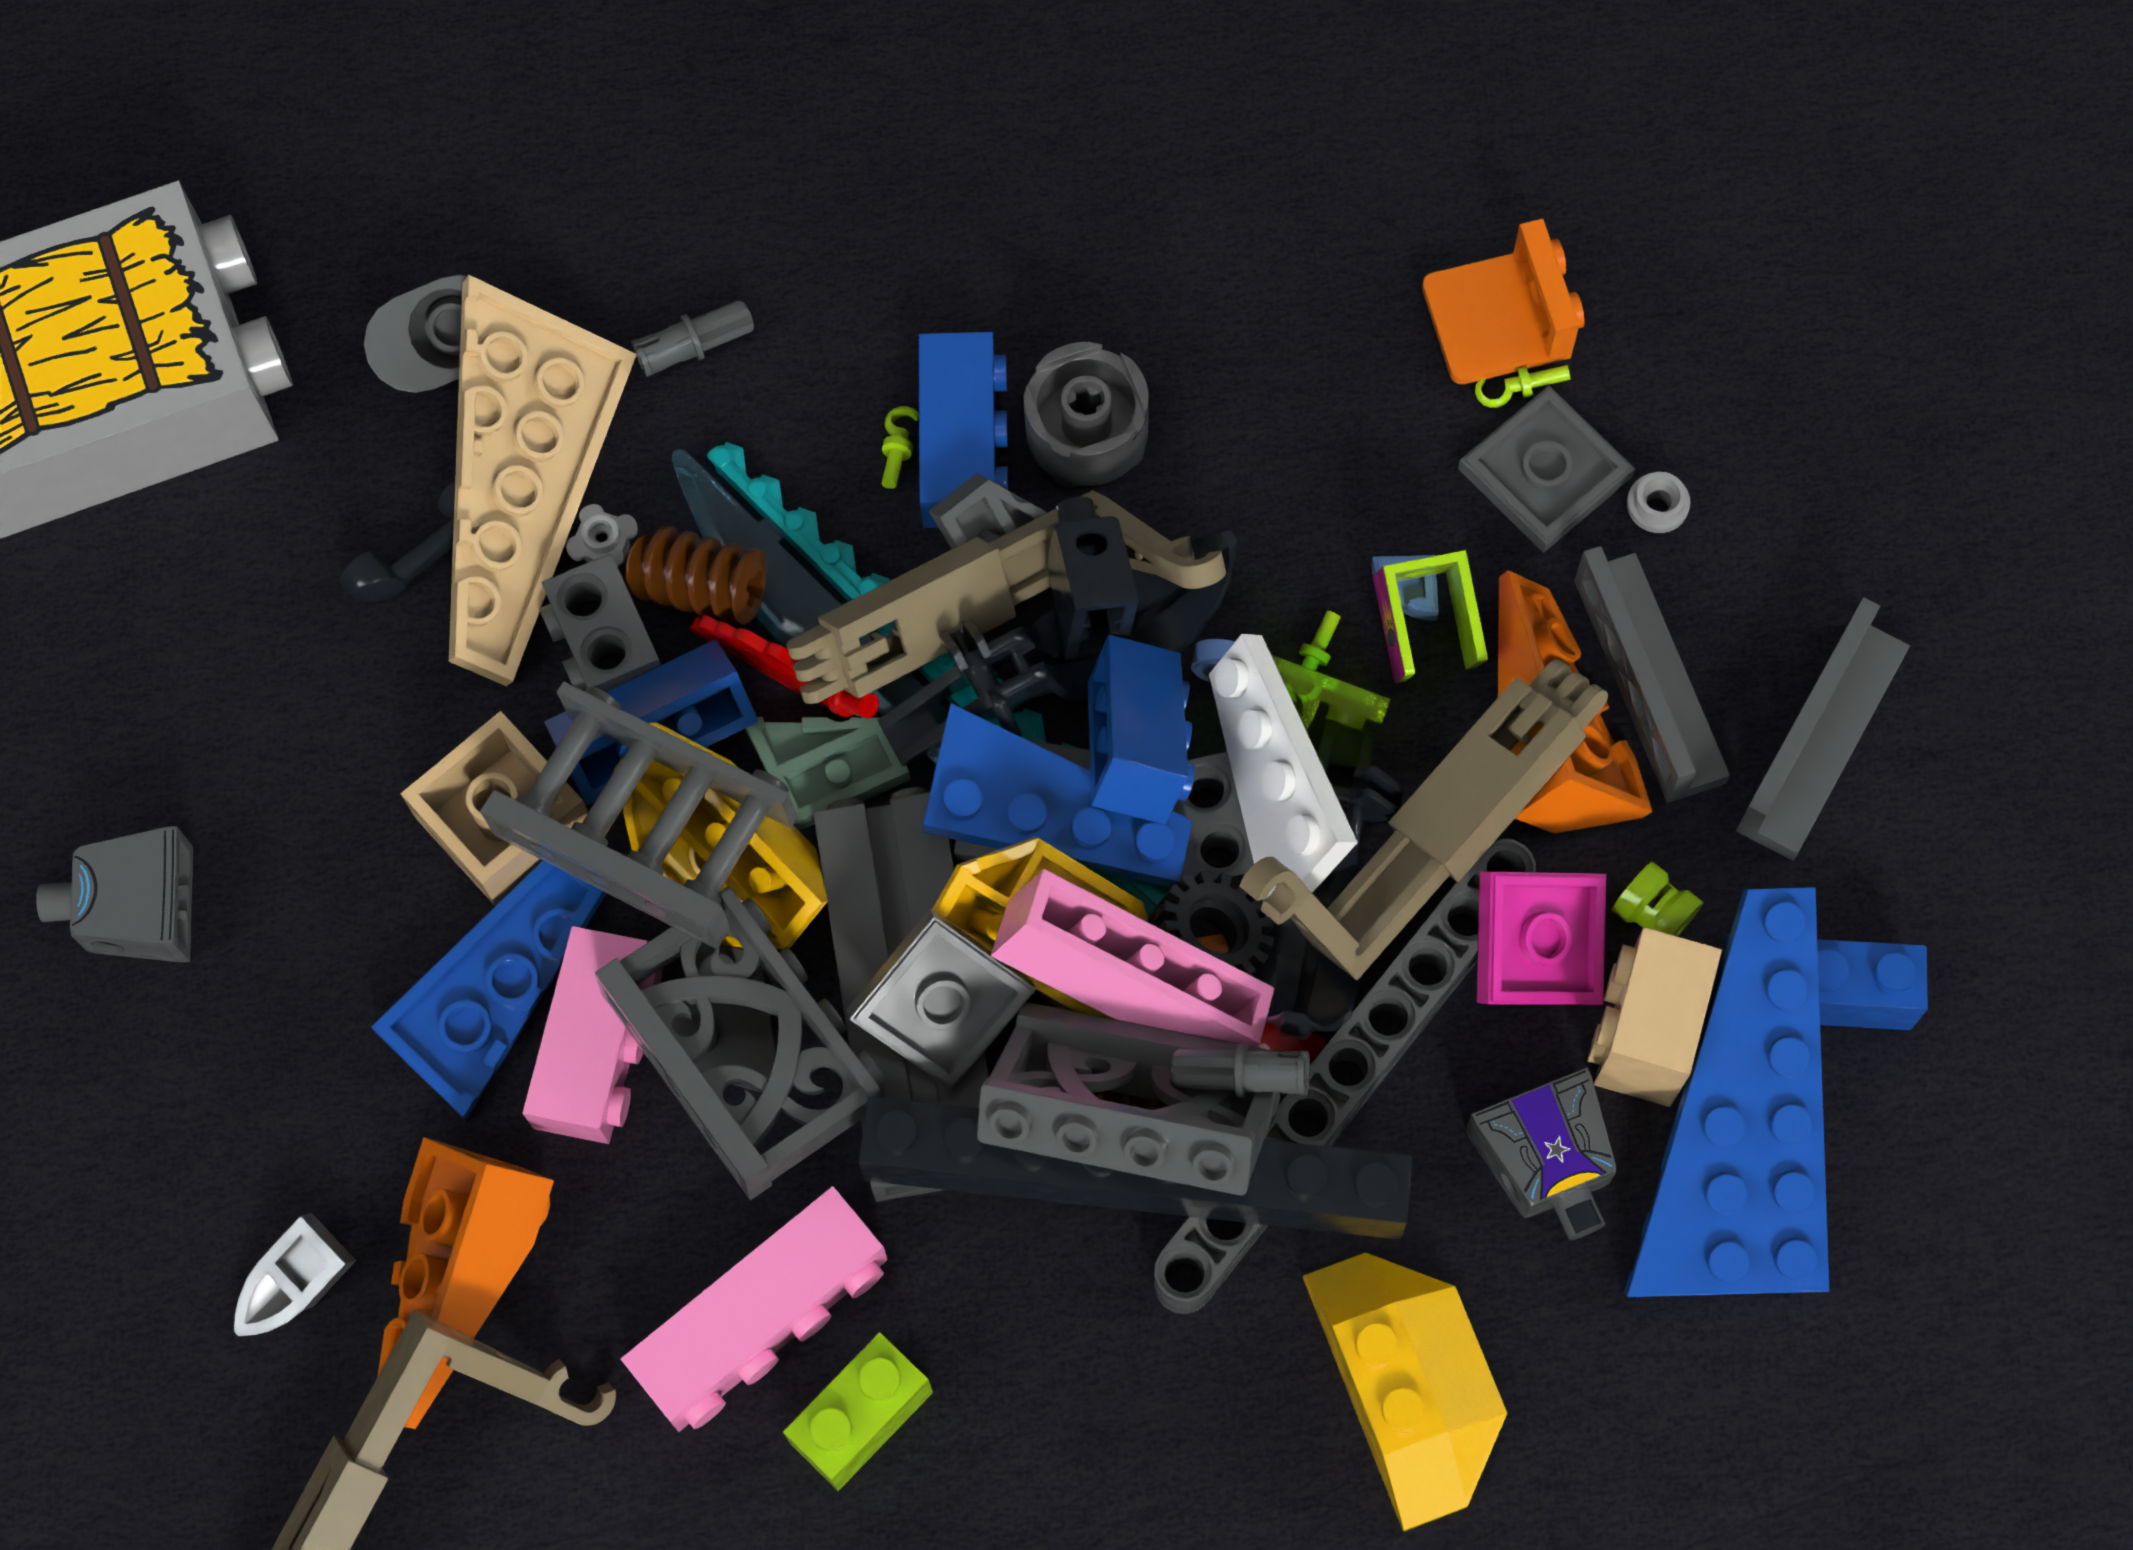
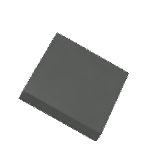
M1547 386L1461 458L1458 469L1543 553L1633 477L1635 468L1550 386Z
M929 908L849 1005L846 1012L849 1020L953 1090L1035 992L1036 987L1027 976L1017 969L991 957L992 951Z

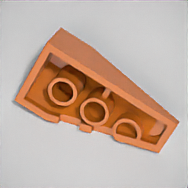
M1509 570L1499 577L1498 697L1516 677L1530 686L1545 667L1555 659H1559L1570 666V674L1572 672H1579L1574 662L1580 659L1581 650L1550 590ZM1607 701L1604 707L1583 729L1587 737L1515 819L1556 834L1642 819L1652 813L1637 760L1627 740H1621L1615 744L1601 716L1602 712L1610 708ZM1537 721L1530 729L1528 735L1531 740L1544 727V724ZM1519 741L1511 752L1518 756L1529 742L1525 745Z
M423 1137L403 1200L400 1223L411 1225L406 1261L394 1262L391 1284L399 1286L398 1318L390 1321L384 1329L378 1375L414 1310L472 1338L476 1336L534 1246L539 1227L544 1223L549 1213V1195L554 1180L517 1165ZM442 1357L404 1427L416 1429L451 1375L453 1369L446 1365L447 1358Z

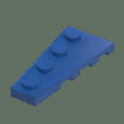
M952 703L950 704L923 822V833L995 849H1002L1029 838L1037 837L1090 870L1170 888L1181 880L1192 820L1172 811L1167 823L1162 824L1091 806L1090 770Z
M542 861L371 1028L466 1121L559 972L572 926L586 928L606 896V892Z

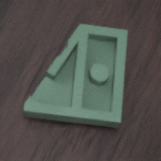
M757 717L759 722L745 728L765 771L777 777L788 787V793L797 815L793 825L799 831L815 824L813 812L827 810V806L834 801L846 798H859L866 801L910 780L907 766L902 767L877 721L880 718L852 717L844 722H836L827 717H802V723L764 722L763 717Z

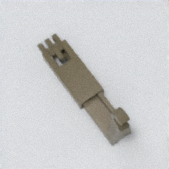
M1093 490L1082 495L1093 500L1097 518L1113 516L1119 520L1131 569L1158 575L1187 589L1210 586L1220 581L1226 575L1222 551L1209 552L1205 557L1194 560L1190 536L1171 542L1106 496ZM1056 509L989 543L976 537L818 617L820 623L818 626L790 639L786 644L790 658L799 660L793 665L797 680L806 682L800 687L803 701L807 704L818 703L842 690L849 692L857 698H861L948 653L939 638V634L946 630L949 634L958 631L963 626L962 622L970 618L980 633L984 634L1015 618V605L1051 587L1048 572V555L1053 528L1059 524ZM895 620L896 626L892 628V634L884 637L874 632L869 635L871 639L869 643L863 646L860 645V637Z
M1559 659L1551 661L1530 686L1516 677L1388 823L1395 832L1327 909L1293 871L1274 857H1265L1256 862L1246 872L1239 887L1257 901L1264 899L1261 911L1278 925L1291 918L1306 939L1316 949L1355 980H1358L1449 876L1456 882H1459L1581 744L1587 737L1583 729L1606 704L1608 699L1607 691L1596 684L1589 686V680L1579 672H1572L1570 674V666ZM1539 721L1544 724V727L1531 740L1528 732ZM1519 741L1525 745L1529 742L1518 756L1511 752ZM1276 885L1273 893L1267 898L1271 889Z
M414 1310L344 1440L335 1436L332 1437L272 1550L351 1549L388 1480L382 1466L442 1357L448 1359L446 1365L455 1371L584 1426L597 1424L611 1413L616 1400V1391L608 1382L596 1387V1396L590 1403L586 1405L576 1404L559 1396L560 1386L565 1380L569 1379L566 1366L560 1359L553 1362L542 1373Z

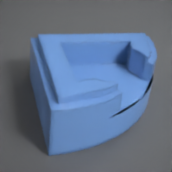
M1435 555L1373 557L1371 564L1372 574L1374 576L1385 565L1433 557ZM1436 574L1397 582L1404 614L1421 620L1437 621L1439 610Z

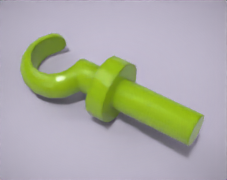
M1568 365L1534 373H1528L1527 366L1517 368L1518 376L1504 379L1505 392L1497 399H1489L1483 395L1482 387L1486 381V378L1477 381L1475 394L1482 405L1489 408H1499L1511 399L1514 392L1522 391L1523 398L1533 396L1532 388L1571 380Z
M908 406L894 408L885 418V428L891 436L884 439L882 452L888 458L881 484L888 489L896 488L902 461L908 460L913 451V444L908 440L909 432L904 428L894 425V422L902 416L911 417L915 421L919 420V412Z
M1326 611L1311 645L1303 643L1299 650V654L1304 657L1299 670L1311 678L1313 688L1305 695H1298L1291 691L1287 682L1285 683L1286 689L1294 702H1309L1319 693L1321 682L1316 669L1318 665L1327 666L1331 658L1325 650L1341 616L1332 611Z

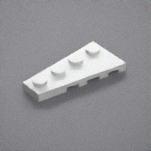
M1241 634L1209 673L1253 862L1255 864L1265 857L1276 858L1293 871L1310 892L1313 893L1358 842L1262 635ZM1276 885L1271 889L1267 898L1273 893Z

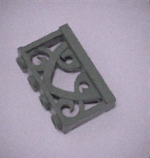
M728 886L720 891L718 895L721 898L720 904L731 927L727 935L736 938L744 950L743 957L739 962L729 964L722 961L719 946L711 959L713 976H699L695 961L698 948L702 942L671 927L621 961L615 958L594 973L602 996L747 1197L752 1200L771 1187L774 1179L865 1117L868 1097L881 1098L879 1086L885 1080L876 1063L864 1049L854 1054L842 1038L841 1034L846 1031V1027L831 1003L826 998L816 1003L803 986V983L809 979L792 951L786 947L778 952L765 935L771 930V927L757 904L750 897L741 902ZM681 956L686 978L670 980L642 990L639 989L637 986L639 983ZM759 966L774 986L752 980ZM711 1003L751 1007L778 1017V1046L769 1080L759 1072L739 1065L718 1066L700 1073L695 1063L698 1062L709 1048L714 1034L715 1021ZM697 1004L700 1012L699 1030L691 1036L678 1035L673 1030L674 1022L682 1017L692 1020L687 1005ZM802 1023L820 1047H813L802 1051ZM825 1067L831 1069L843 1082V1090L839 1100L827 1109L805 1108L790 1098L793 1086L806 1095H820L825 1092V1088L818 1087L811 1082V1075L818 1068ZM740 1082L753 1087L761 1093V1096L757 1102L745 1090L746 1098L744 1102L737 1106H731L723 1099L724 1090L730 1084ZM782 1111L796 1122L804 1125L762 1155L756 1150V1147L774 1126Z
M1025 1002L1017 1014L1016 1027L992 1074L984 1081L981 1087L977 1138L981 1143L1242 1196L1247 1193L1250 1178L1270 1123L1273 1124L1279 1109L1280 1092H1248L1246 1098H1237L1235 1090L1181 1089L1172 1082L1171 1063L1176 1050L1236 1051L1238 1043ZM1248 1046V1047H1249V1050L1273 1051V1050H1268V1049H1263V1048ZM1112 1091L1162 1101L1168 1107L1149 1110L1100 1100L1092 1092Z

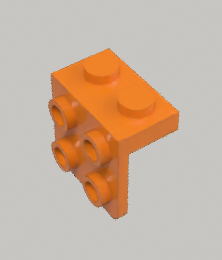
M1544 219L1519 225L1513 254L1433 272L1424 278L1422 285L1423 295L1449 375L1455 383L1468 384L1484 378L1488 379L1517 372V368L1527 366V369L1571 359L1578 329L1584 327V312L1578 294L1576 292L1568 293L1563 275L1566 274L1564 251L1558 239L1550 240Z

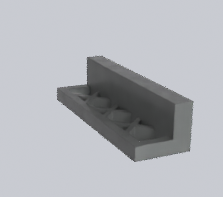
M1601 546L1584 551L1574 582L1666 802L1670 803L1725 785L1730 777L1729 771L1636 553L1607 561Z
M1864 597L1736 829V832L1791 861H1794L1910 647L1907 643L1871 626L1880 605Z

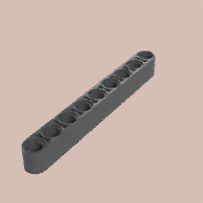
M1510 839L1494 841L1459 882H1456L1353 1011L1351 1018L1341 1026L1310 1065L1308 1094H1287L1281 1101L1274 1123H1270L1265 1140L1332 1146L1477 963L1478 934L1462 936L1450 927L1448 920L1452 916L1464 914L1473 917L1479 923L1480 871H1488L1496 866L1507 867L1513 870V872L1536 871L1534 857L1524 844ZM1418 963H1429L1440 971L1443 980L1431 986L1422 985L1411 977L1409 968ZM1379 1012H1390L1402 1021L1404 1029L1395 1035H1382L1371 1026L1369 1018ZM1349 1061L1356 1064L1362 1070L1365 1078L1359 1084L1344 1086L1337 1083L1331 1077L1329 1068L1335 1063ZM1310 1111L1321 1118L1325 1129L1318 1135L1305 1137L1297 1134L1291 1128L1288 1120L1297 1112ZM1189 1217L1162 1250L1155 1263L1154 1290L1157 1299L1165 1308L1174 1313L1189 1314L1198 1311L1211 1299L1268 1225L1242 1222L1244 1230L1237 1238L1220 1240L1214 1237L1208 1230L1207 1222L1209 1219ZM1181 1263L1190 1264L1198 1269L1203 1281L1194 1291L1188 1293L1178 1292L1167 1283L1165 1278L1167 1271L1174 1265Z

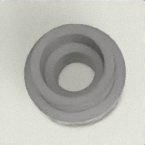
M1654 472L1640 477L1632 485L1627 498V509L1631 519L1642 529L1653 533H1666L1678 528L1686 519L1690 509V496L1684 484L1676 476L1667 472ZM1654 498L1661 499L1667 504L1668 510L1664 512L1653 510L1648 506L1647 501Z

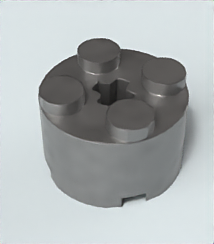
M1077 342L1064 345L1044 356L1036 366V372L1031 377L1024 393L1026 439L1029 450L1038 465L1051 475L1057 484L1068 488L1105 484L1123 476L1132 467L1138 465L1143 459L1148 438V388L1145 378L1135 362L1123 353H1121L1120 357L1113 352L1102 349V344L1092 342Z

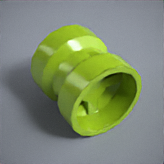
M1651 861L1624 890L1611 911L1626 923L1636 922L1642 928L1645 927L1678 937L1698 913L1704 902L1689 890H1677L1669 883L1668 873ZM1656 901H1658L1655 907L1651 908Z

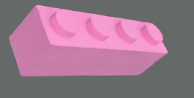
M1045 869L1038 873L1008 901L991 953V957L1116 1020L1238 1044H1248V1046L1253 1047L1260 1044L1274 992V987Z
M832 1186L621 1358V1361L678 1432L688 1424L693 1429H697L710 1421L723 1409L726 1402L722 1396L743 1380L747 1385H751L766 1375L779 1360L775 1353L795 1336L802 1342L817 1333L832 1316L828 1309L847 1293L852 1298H857L875 1285L884 1274L880 1266L888 1261L884 1247Z

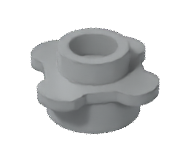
M597 504L584 507L579 513L581 524L577 533L569 538L566 543L569 556L576 561L585 559L588 563L612 553L618 569L621 568L629 552V539L634 538L638 532L635 519L627 514L617 517L605 513L602 507ZM601 533L608 535L607 540L604 542L596 540L597 536Z

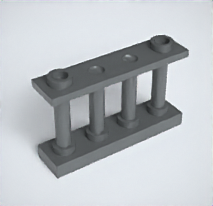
M563 681L557 694L568 717L574 721L526 795L519 794L514 800L493 790L480 810L494 836L718 949L731 927L720 904L721 898L717 894L765 816L789 828L793 826L797 815L788 793V787L768 772L755 769L751 775L620 710L621 705L617 700L596 687L588 686L585 691H582ZM597 732L629 747L582 823L574 822L572 827L569 828L551 819L553 814L549 810L550 806ZM655 760L685 775L639 851H630L626 857L607 847L608 841L605 835L649 765ZM708 788H711L741 803V806L695 881L688 879L683 886L664 876L665 871L661 864Z

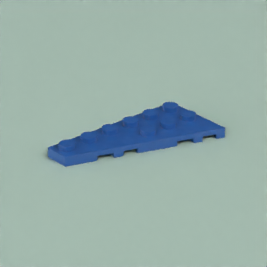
M1815 887L1743 889L1720 967H1722L1712 1005L1710 1010H1707L1701 1034L1703 1035L1693 1069H1691L1690 1076L1686 1080L1660 1169L1662 1173L1650 1212H1647L1640 1235L1642 1240L1633 1271L1629 1272L1623 1292L1626 1297L1829 1292Z

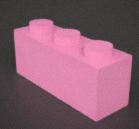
M572 926L522 1113L533 1129L609 1144L613 1127H622L624 1125L631 1099L630 1088L624 1087L630 1063L639 1064L643 1051L602 996L594 972L615 958L621 961L647 944L648 941ZM662 969L637 985L639 989L642 990L661 983Z

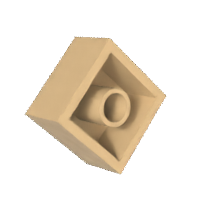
M501 711L400 793L418 822L494 906L503 900L543 860L494 836L480 810L493 790L514 800L519 794L526 795L547 763L546 759ZM567 782L549 808L553 814L551 819L569 828L572 827L574 822L582 823L589 813L582 798Z
M1643 927L1634 947L1623 944L1617 964L1614 963L1604 995V1001L1615 1005L1614 1008L1606 1006L1601 1024H1598L1595 1030L1587 1062L1599 1065L1594 1081L1595 1086L1671 1107L1691 1073L1722 949Z

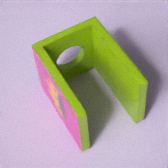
M1466 550L1385 565L1373 576L1395 683L1405 682L1415 674L1397 585L1399 581L1446 573L1466 670L1477 668L1488 660Z

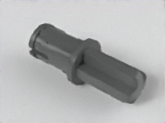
M735 301L691 320L687 314L681 315V322L668 326V328L656 333L634 339L631 343L635 354H637L636 357L641 369H643L644 375L647 378L667 367L694 357L698 361L705 359L703 351L752 332L754 323L747 305L742 301Z
M1238 1044L1236 1051L1178 1049L1174 1052L1171 1063L1172 1082L1178 1088L1235 1090L1237 1098H1246L1248 1092H1282L1307 1095L1310 1084V1056L1308 1051L1275 1052L1249 1050L1248 1044Z

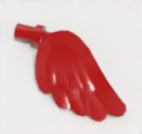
M703 615L701 618L696 617L691 623L689 630L696 636L707 642L716 639L724 651L736 656L801 695L800 687L806 682L798 681L793 669V665L799 660L791 659L788 650L774 642H768L747 629H736L725 622H719L707 615ZM845 690L815 703L821 707L829 708L834 714L843 717L858 715L864 718H871L879 708V700L875 694L869 693L861 698H857Z

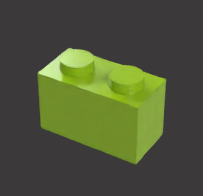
M879 1332L783 1433L789 1443L839 1491L925 1402L933 1391L929 1379Z

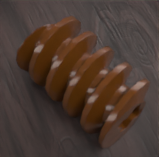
M664 525L657 530L653 538L651 535L644 534L637 538L630 548L626 563L627 588L633 598L645 601L652 599L655 604L668 607L673 605L678 610L686 612L695 611L701 616L717 617L720 621L731 624L738 622L741 626L750 624L756 617L762 604L766 587V556L763 550L750 548L744 553L741 545L732 542L722 546L719 539L709 536L701 541L697 533L689 531L679 535L676 528Z

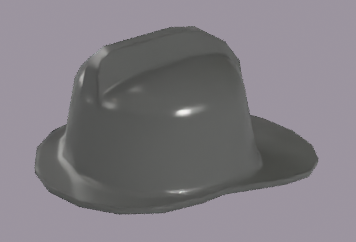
M459 274L437 279L399 295L377 309L367 324L364 348L368 364L380 380L396 390L418 393L436 389L459 379L462 283L467 276Z

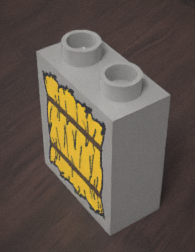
M179 180L0 242V539L279 441L264 396L293 386L287 364L267 317L264 316L239 325L229 296L230 293L257 284L256 275L246 247L231 215L202 224Z

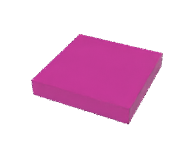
M1480 871L1477 1003L1603 1005L1606 874Z

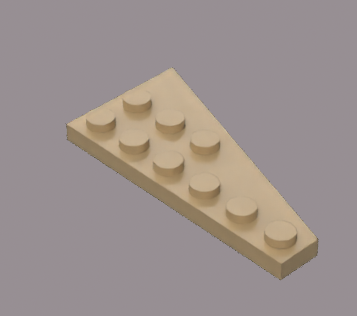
M470 275L462 283L449 662L504 686H508L515 678L540 612L539 608L542 606L546 596L541 582L553 577L637 354Z

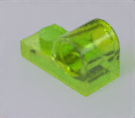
M1271 655L1287 691L1297 701V712L1305 730L1312 722L1319 703L1329 707L1326 715L1327 719L1359 731L1362 730L1365 721L1382 723L1390 702L1389 698Z

